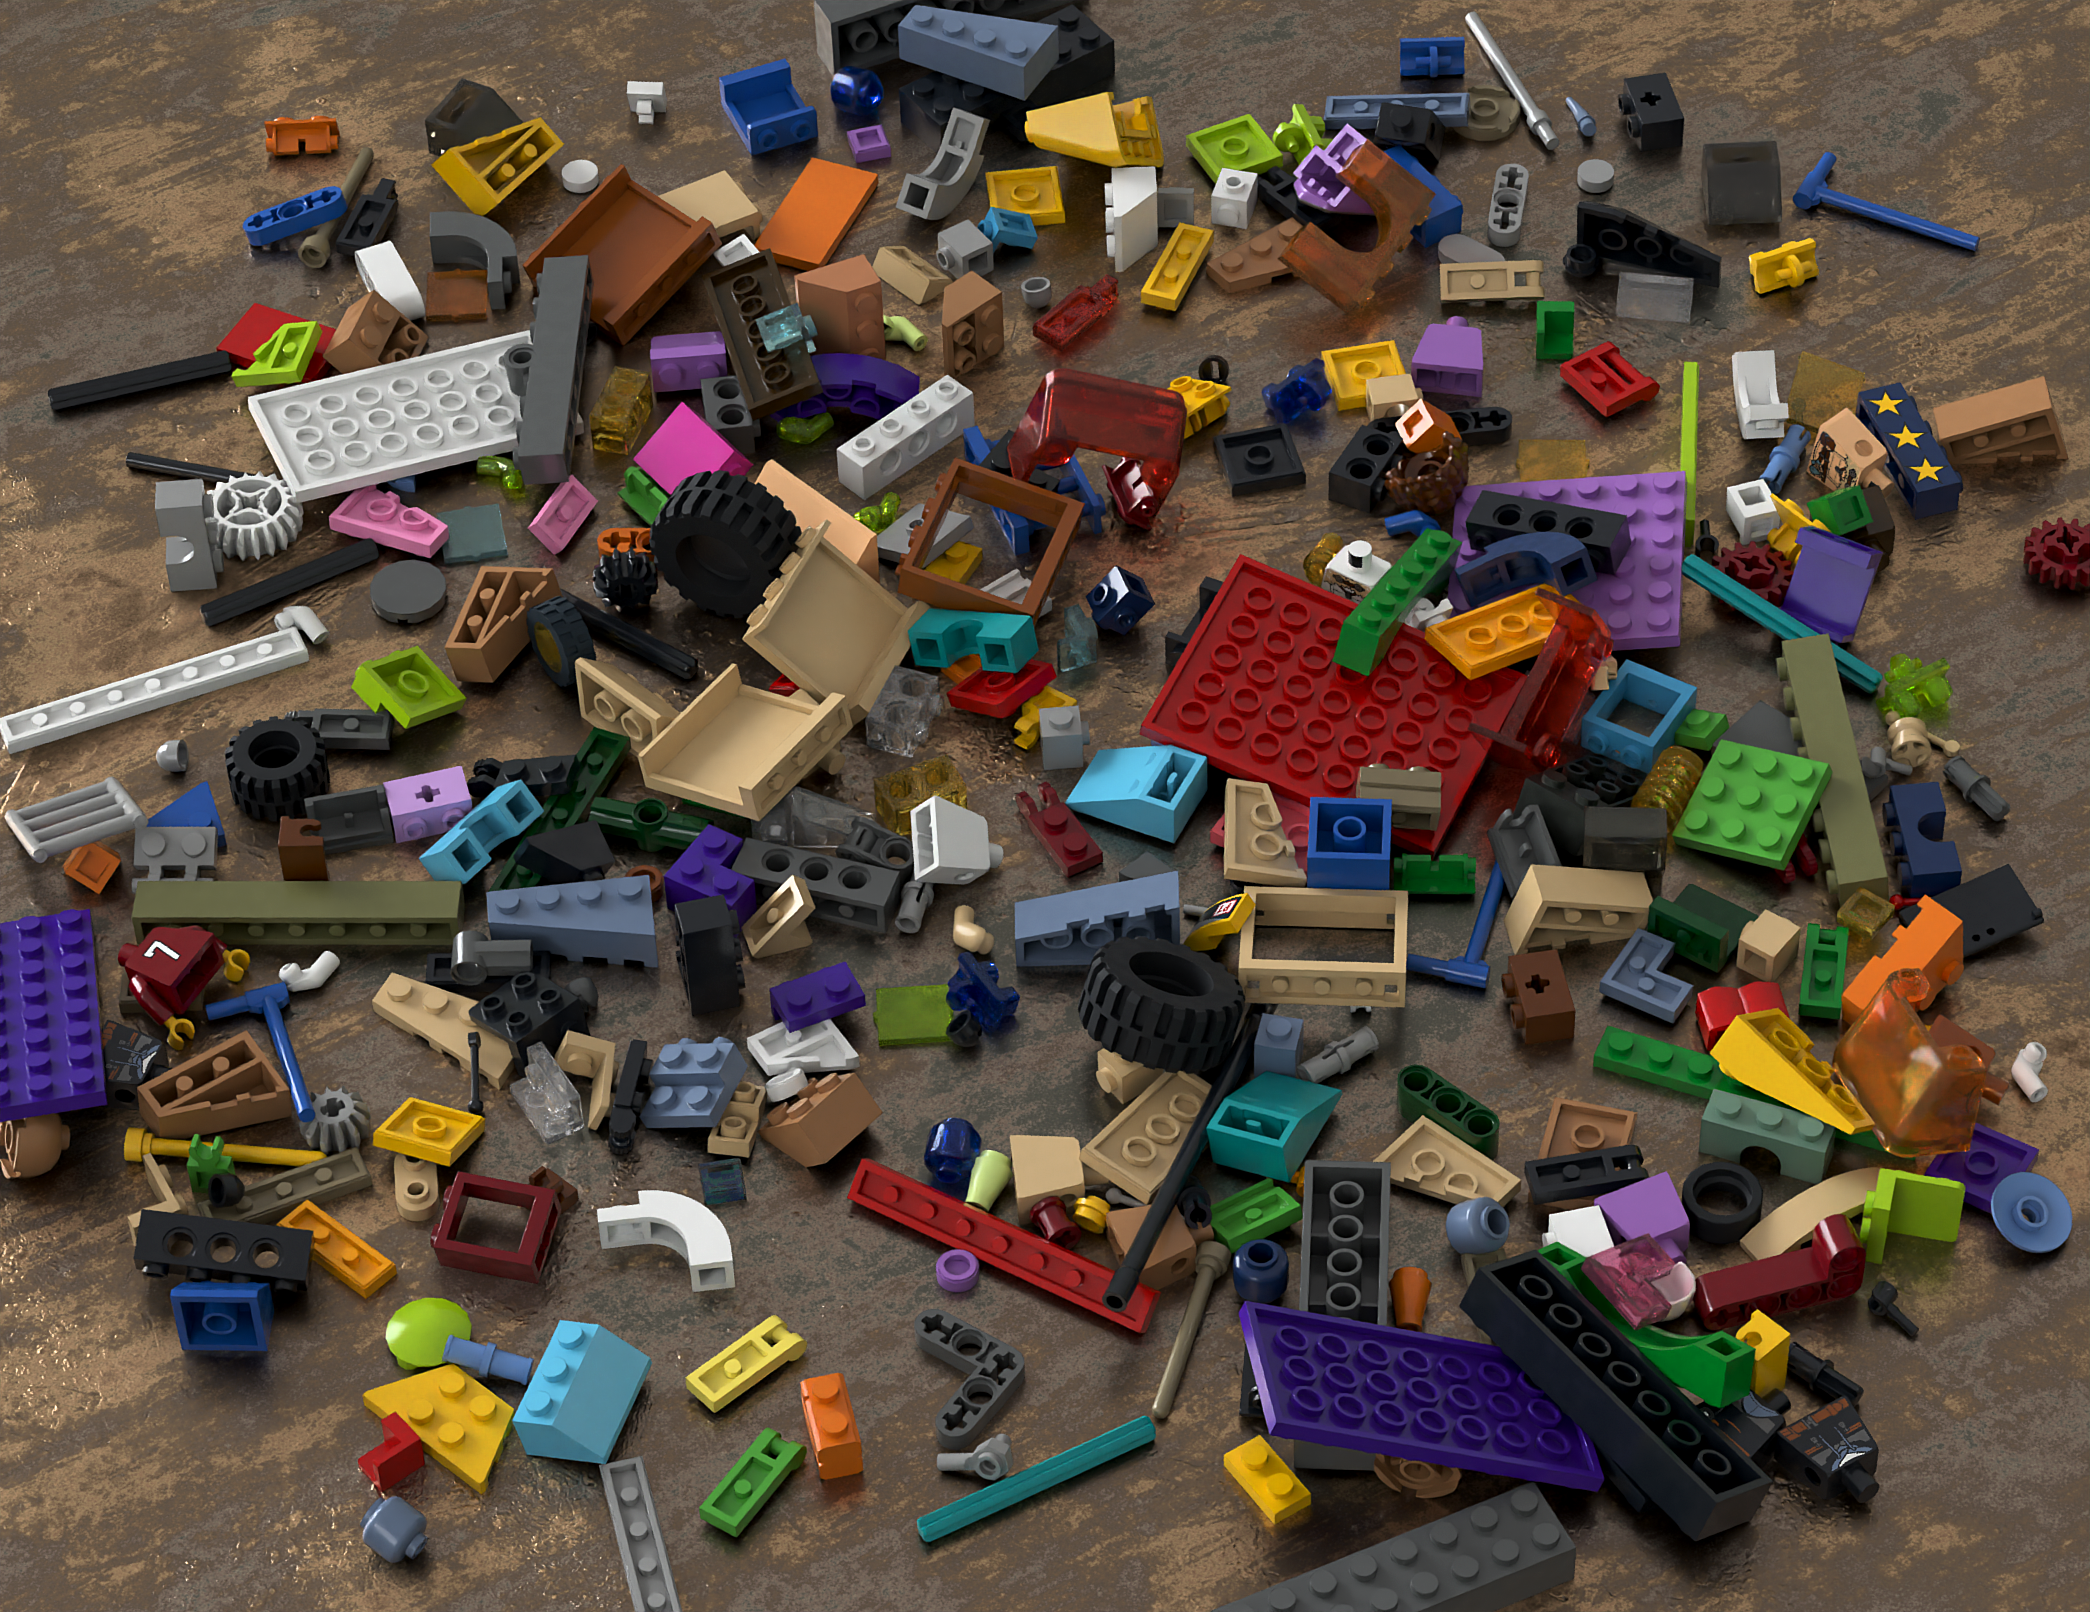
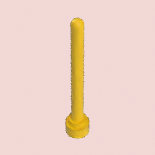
M129 1127L124 1142V1158L126 1161L143 1162L142 1156L151 1153L152 1156L189 1157V1148L192 1141L155 1138V1134L148 1133L145 1128ZM202 1142L204 1145L213 1146L212 1142ZM225 1144L221 1154L222 1156H231L233 1161L298 1167L327 1157L321 1151Z

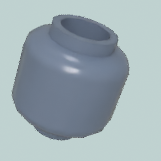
M1479 1197L1460 1202L1452 1207L1447 1215L1445 1227L1447 1237L1452 1247L1458 1253L1483 1254L1494 1252L1505 1244L1508 1238L1510 1222L1506 1211L1496 1200L1489 1197Z
M398 1496L390 1497L387 1500L383 1498L377 1499L365 1513L360 1523V1527L364 1529L362 1534L363 1542L391 1563L399 1562L406 1556L411 1559L416 1558L428 1542V1537L424 1535L427 1526L425 1515Z

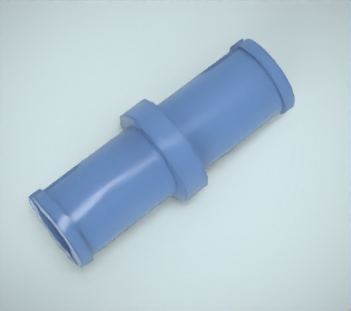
M1794 424L1789 427L1780 446L1775 447L1769 455L1770 463L1758 479H1764L1766 483L1770 481L1768 488L1774 495L1781 491L1788 475L1795 472L1800 464L1799 457L1811 440V434L1808 430L1802 438H1799L1805 429L1801 425Z
M449 1335L442 1357L444 1362L448 1361L479 1371V1376L487 1378L491 1374L520 1382L523 1385H526L534 1362L533 1358H526L497 1349V1344L488 1342L486 1346L457 1338L454 1335Z

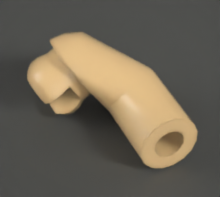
M962 905L954 910V942L971 952L989 953L994 946V937L992 934L986 933L984 928L974 924L973 908Z

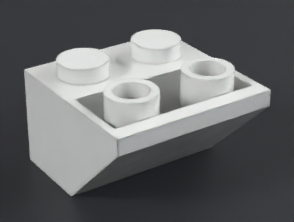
M1155 166L1111 168L1112 183H1105V205H1112V207L1106 208L1105 211L1106 233H1113V235H1107V257H1115V272H1123L1158 246Z

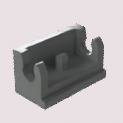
M384 784L304 799L307 819H315L321 822L322 829L319 831L310 830V835L324 838L325 855L394 843Z
M1528 805L1522 811V815L1512 820L1514 816L1512 810H1505L1498 818L1494 827L1489 828L1486 832L1511 899L1515 898L1531 864L1562 867L1538 805Z

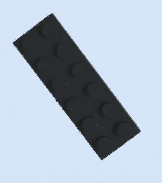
M1073 4L1036 22L1058 26L1059 60L1026 100L1030 99L1039 108H1044L1115 73L1114 39ZM934 71L899 88L901 122L936 154L940 149L953 108L989 119L990 122L985 137L1004 128L1001 125L1000 113L1024 102V100L938 71Z

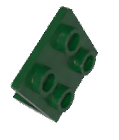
M1688 884L1673 903L1660 896L1654 899L1649 905L1647 932L1674 942V952L1718 973L1738 949L1739 938L1745 925L1749 921L1755 922L1759 916L1694 884Z

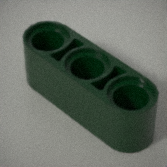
M1409 1065L1399 1072L1397 1078V1109L1404 1118L1414 1124L1424 1115L1491 1160L1495 1159L1498 1154L1500 1121L1493 1111L1423 1065Z

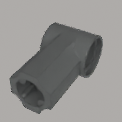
M470 930L463 931L454 937L450 974L457 983L473 986L484 982L487 976L517 975L533 970L532 940H489L483 933Z

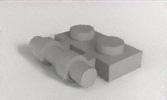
M135 828L133 866L136 870H149L148 878L132 879V893L136 894L138 881H214V878H200V870H216L217 828ZM164 870H185L184 878H164Z

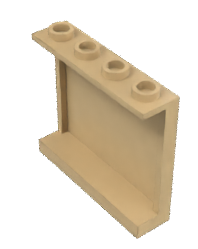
M826 519L815 529L811 526L807 527L795 542L799 547L797 552H792L781 564L779 570L783 573L780 579L776 578L763 593V597L767 600L764 605L760 604L748 617L746 622L750 627L742 640L798 687L805 690L819 704L832 692L845 695L854 726L873 710L911 646L908 630L931 607L920 600L909 608L903 605L823 537L831 524Z
M732 663L637 757L646 787L760 821L853 728L845 695L832 692L819 706L742 684L737 664Z

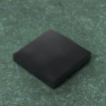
M1286 423L1213 436V448L1232 497L1306 483V473Z

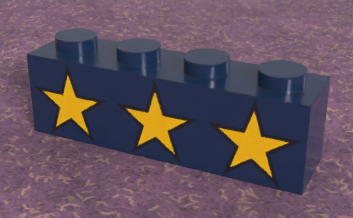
M1900 382L1858 392L1856 417L1886 448L1888 455L1883 468L1891 481L1894 482L1895 488L1914 520L1957 510L1959 493L1963 491L1961 475L1957 470L1954 471L1948 462L1945 448L1937 444L1929 422L1927 420L1923 421L1918 412L1914 397L1908 396Z

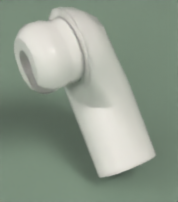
M324 951L308 969L300 970L297 963L284 965L280 969L279 977L285 982L287 990L292 992L319 988L339 966L340 960L334 953Z
M2030 1042L2025 1049H2021L2011 1068L2012 1077L2031 1102L2042 1100L2048 1093L2047 1087L2038 1077L2043 1066L2042 1061L2047 1057V1051L2038 1042Z

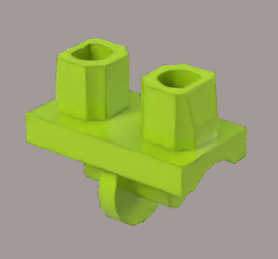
M1294 104L1292 107V120L1290 123H1280L1272 139L1279 151L1293 153L1298 165H1300L1316 145L1324 151L1333 139L1322 138L1325 132V123L1322 117L1309 116L1303 104Z

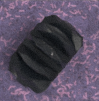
M631 546L627 552L621 553L615 547L613 556L602 554L599 561L600 564L594 565V592L597 598H602L605 608L616 605L619 613L624 607H631L636 612L638 603L649 605L651 595L657 594V567L654 562L649 561L646 552L635 555V551Z

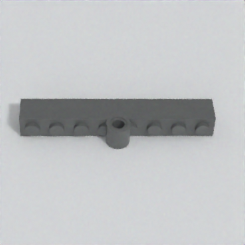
M588 255L544 258L543 272L537 273L536 279L539 297H534L533 300L536 322L530 323L532 344L515 345L509 348L503 357L510 390L515 395L521 396L520 414L523 420L517 421L516 424L519 447L513 448V464L515 470H521L524 485L569 482L594 288Z

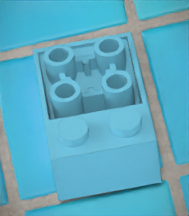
M1173 745L1098 750L1065 804L1071 810L1175 843L1208 790L1207 757Z

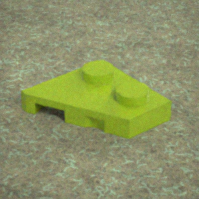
M318 322L283 324L268 342L262 344L253 353L256 361L247 370L237 368L233 372L231 377L236 387L301 382L322 334Z

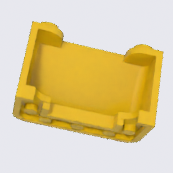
M1104 92L1026 112L1028 121L1025 122V133L1030 143L1034 142L1040 149L1114 168L1151 166L1159 168L1164 164L1163 148L1152 97L1145 96L1133 99V101L1112 105V100H1115L1113 92Z

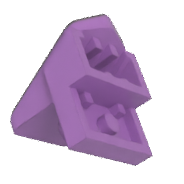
M1346 124L1324 151L1316 145L1296 168L1293 174L1298 179L1294 182V189L1299 202L1325 213L1379 216L1384 214L1389 206L1373 192L1397 164L1349 124Z

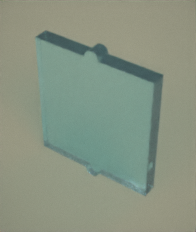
M499 504L472 508L471 506H465L464 509L436 513L437 519L448 525L449 539L442 545L445 564L470 560L479 562L483 558L508 555Z

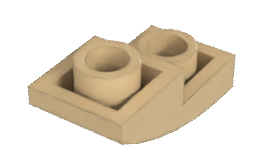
M746 1081L739 1082L719 1123L710 1132L708 1137V1153L749 1158L758 1134L757 1131L760 1128L768 1094L764 1086H756Z

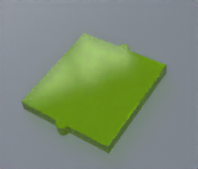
M948 984L876 989L877 1011L873 1013V1021L878 1023L879 1046L951 1041L946 1035L950 1018L954 1016L953 1008L949 1007Z

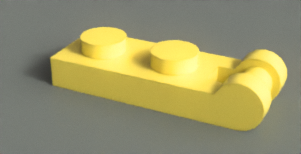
M773 1315L685 1377L686 1387L712 1412L716 1413L788 1360L795 1361L799 1359L807 1348V1341L798 1333L791 1334L787 1330V1324L777 1315Z

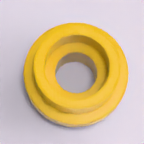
M1088 1196L1087 1199H1076L1073 1205L1075 1210L1072 1216L1073 1220L1090 1232L1103 1233L1105 1227H1107L1106 1213L1110 1212V1205L1096 1196Z

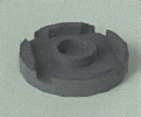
M418 560L398 561L385 566L374 576L370 584V597L373 608L378 615L391 622L398 623V619H408V623H418L434 616L443 608L446 602V578L439 568L428 562Z

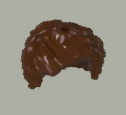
M1446 431L1442 434V444L1437 448H1433L1429 452L1419 453L1417 456L1409 459L1400 460L1397 464V469L1392 468L1385 475L1387 478L1385 480V487L1389 490L1390 498L1394 499L1400 507H1404L1408 511L1419 510L1429 517L1451 510L1456 505L1455 501L1462 495V490L1468 484V445L1462 442L1459 437L1455 438L1452 433Z

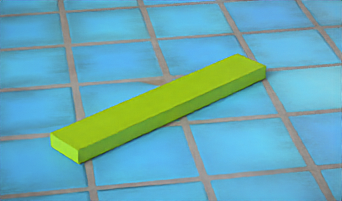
M1684 361L1682 385L1680 471H1686L1687 477L1685 547H1691L1694 541L1699 365H1697V362Z

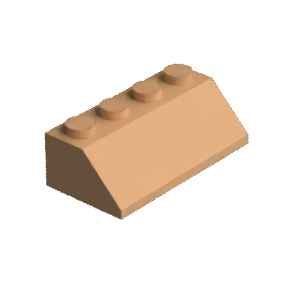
M771 459L766 462L755 484L759 482L767 487L766 491L773 497L777 495L784 502L783 507L787 511H792L796 517L797 523L795 525L800 526L802 532L809 526L815 529L826 519L830 521L831 524L823 537L880 584L877 534Z

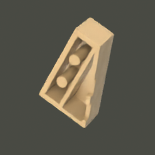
M1531 864L1503 921L1514 955L1528 953L1527 948L1551 944L1553 950L1566 948L1565 942L1589 938L1590 944L1631 938L1638 928L1645 930L1648 924L1649 905L1653 902L1642 872Z

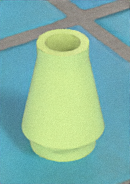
M984 1150L979 1157L973 1160L965 1203L987 1213L989 1212L990 1207L1013 1176L1011 1171L1013 1164L1007 1156L997 1151Z

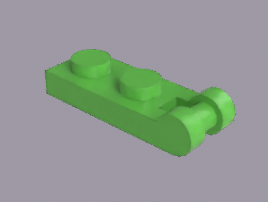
M771 1428L764 1429L699 1507L700 1519L738 1537L788 1474L801 1466L806 1457V1446L796 1441L788 1443L781 1439V1433ZM775 1455V1456H777V1458H776V1460H775V1459L771 1458L770 1456Z

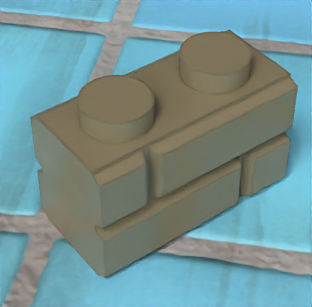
M1379 763L1368 767H1360L1356 784V798L1392 799L1391 827L1436 831L1441 811V772H1430L1429 769L1420 766L1412 767L1408 770L1390 769L1387 765Z

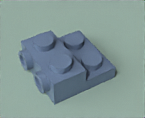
M718 1037L714 1039L713 1043L698 1044L690 1038H682L678 1044H665L649 1073L655 1088L639 1116L646 1128L716 1127L748 1067L735 1043L727 1038Z

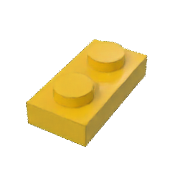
M957 541L925 568V571L966 584L983 560L982 548Z
M1261 1435L1224 1454V1466L1274 1525L1311 1504V1493Z

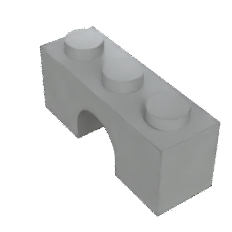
M203 479L156 482L155 512L160 537L179 536L166 538V569L171 592L217 588V573L224 572V559L222 549L215 550V545H219V531L217 522H210V517H214L212 494H205Z

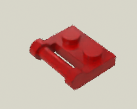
M1610 341L1560 365V376L1605 417L1640 400H1652L1660 389V385L1653 378L1645 377L1620 355V349ZM1609 365H1610L1614 370H1616L1623 378H1625L1631 385H1629V384H1628L1626 381H1624L1616 372H1614V371L1609 367Z

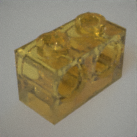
M614 366L589 415L593 449L629 455L653 407L650 372Z
M947 754L874 779L875 807L888 829L900 836L912 833L910 811L933 796L941 797L968 810L966 784Z

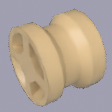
M1906 717L1896 720L1890 725L1887 730V737L1891 745L1893 761L1912 767L1922 765L1928 761L1932 749L1927 739V727L1922 720Z

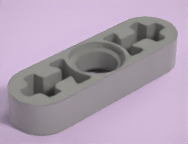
M1505 164L1496 172L1487 232L1488 240L1496 246L1509 247L1516 244L1520 239L1528 193L1529 173L1525 167L1519 164ZM1509 181H1515L1514 188L1508 187ZM1504 202L1515 203L1517 206L1513 208L1501 207L1499 204ZM1502 222L1509 223L1507 229H1501Z

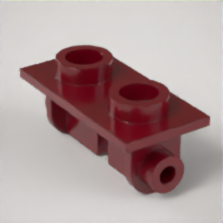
M1127 455L1120 460V464L1115 469L1104 464L1102 469L1108 481L1106 485L1117 502L1119 516L1130 525L1136 524L1150 531L1152 527L1148 517L1156 513L1158 503L1149 483L1144 481L1146 475L1140 460L1132 455Z

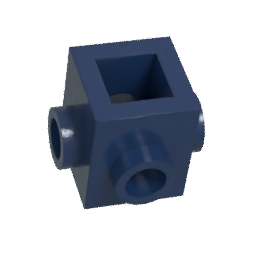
M1117 565L1086 595V599L1093 611L1091 617L1095 623L1105 630L1110 628L1123 635L1155 605L1143 578Z

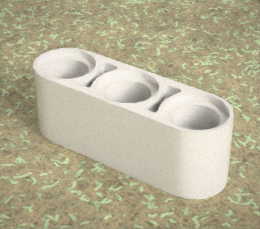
M391 241L355 251L356 265L369 293L375 290L410 321L425 317V307L421 294Z

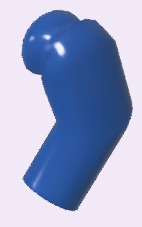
M1412 510L1385 518V526L1389 536L1410 531L1417 537H1420L1427 528L1441 530L1436 520L1419 510Z

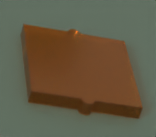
M455 269L448 272H427L426 321L453 320L454 322H459L460 319L487 318L488 270L461 271V269Z

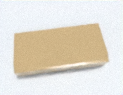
M905 246L880 247L872 266L878 277L919 305L928 302L942 293L946 286L953 283L951 278Z

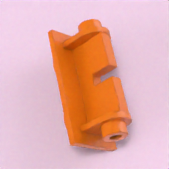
M314 116L310 119L294 120L288 117H280L274 121H264L268 138H266V151L273 152L274 156L299 154V142H305L306 154L332 153V150L339 149L338 137H340V131L336 118Z

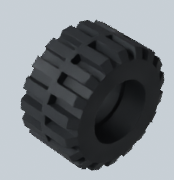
M278 716L269 717V720L266 721L259 719L253 721L251 727L244 726L241 728L239 736H233L230 739V747H227L225 751L228 779L233 800L236 805L240 804V809L244 813L252 812L253 817L260 820L268 817L269 821H278L281 816H289L290 819H294L296 814H306L305 798L327 795L330 774L323 738H320L319 731L315 727L310 728L308 722L304 720L295 722L294 717L288 716L284 719H278Z

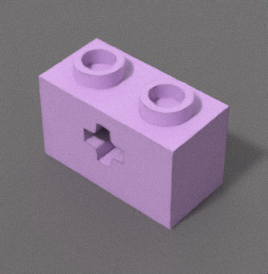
M462 766L383 782L396 843L447 833L473 810Z

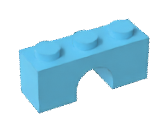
M521 779L499 786L427 850L419 860L435 881H461L462 884H466L492 860L488 854L492 849L503 841L519 835L544 812V809Z

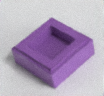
M882 124L847 131L848 143L856 163L891 157V147Z

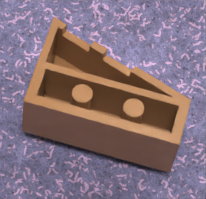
M2045 376L1933 408L1939 438L1942 446L1945 448L1950 465L1997 463V457L2020 456V461H2033V455L2055 454L2056 459H2069L2061 425Z
M481 566L444 647L457 681L494 682L530 642L531 639L529 638L526 623L529 608L556 596L563 597L553 568Z
M247 1030L137 1087L140 1115L157 1138L183 1140L192 1138L194 1134L202 1136L292 1116L290 1089Z

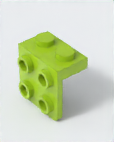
M1880 1168L1876 1191L1867 1190L1863 1216L1871 1217H1863L1859 1238L1861 1243L1867 1244L1865 1261L1882 1264L1887 1232L1948 1242L1956 1241L1966 1189L1965 1185L1947 1178H1935L1908 1173L1902 1170Z

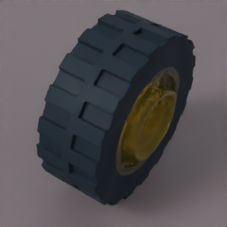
M556 596L529 608L526 619L528 634L538 660L545 669L544 671L560 687H566L577 682L574 662L580 657L596 661L594 644L580 613L577 612L575 606L567 598Z

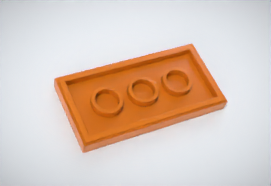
M812 157L754 246L759 252L770 248L776 263L806 271L824 267L879 184L878 174Z

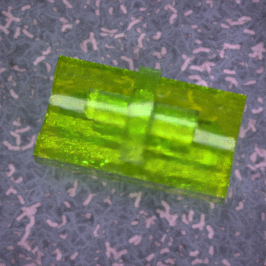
M1903 653L1891 657V670L1884 673L1885 680L1890 684L1885 687V696L1877 699L1876 704L1881 712L1891 708L1892 711H1897L1901 718L1917 716L1923 709L1922 704L1916 697L1921 693L1925 695L1932 707H1937L1947 702L1953 694V690L1945 677L1950 669V665L1945 658L1923 667L1922 661L1918 657L1910 660Z

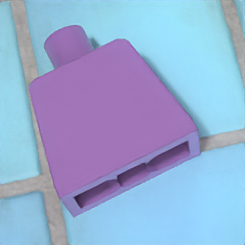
M1460 316L1450 317L1446 325L1434 323L1428 325L1412 358L1411 376L1415 388H1421L1422 391L1482 397L1483 352L1481 330L1468 327L1467 320Z
M1667 1171L1594 1199V1206H1600L1616 1252L1632 1268L1645 1266L1656 1258H1659L1662 1264L1666 1266H1674L1678 1262L1686 1264L1687 1259L1682 1252L1688 1248L1690 1223Z

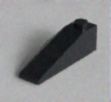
M1591 201L1579 202L1577 206V244H1586L1593 247L1600 263L1719 288L1721 283L1722 257L1624 208Z

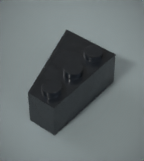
M724 894L675 904L676 931H678L675 941L676 946H680V950L676 951V960L692 1016L740 1007L739 989H744L746 986L741 964L736 965V962L743 961L739 938L733 936L740 934L736 910H728Z

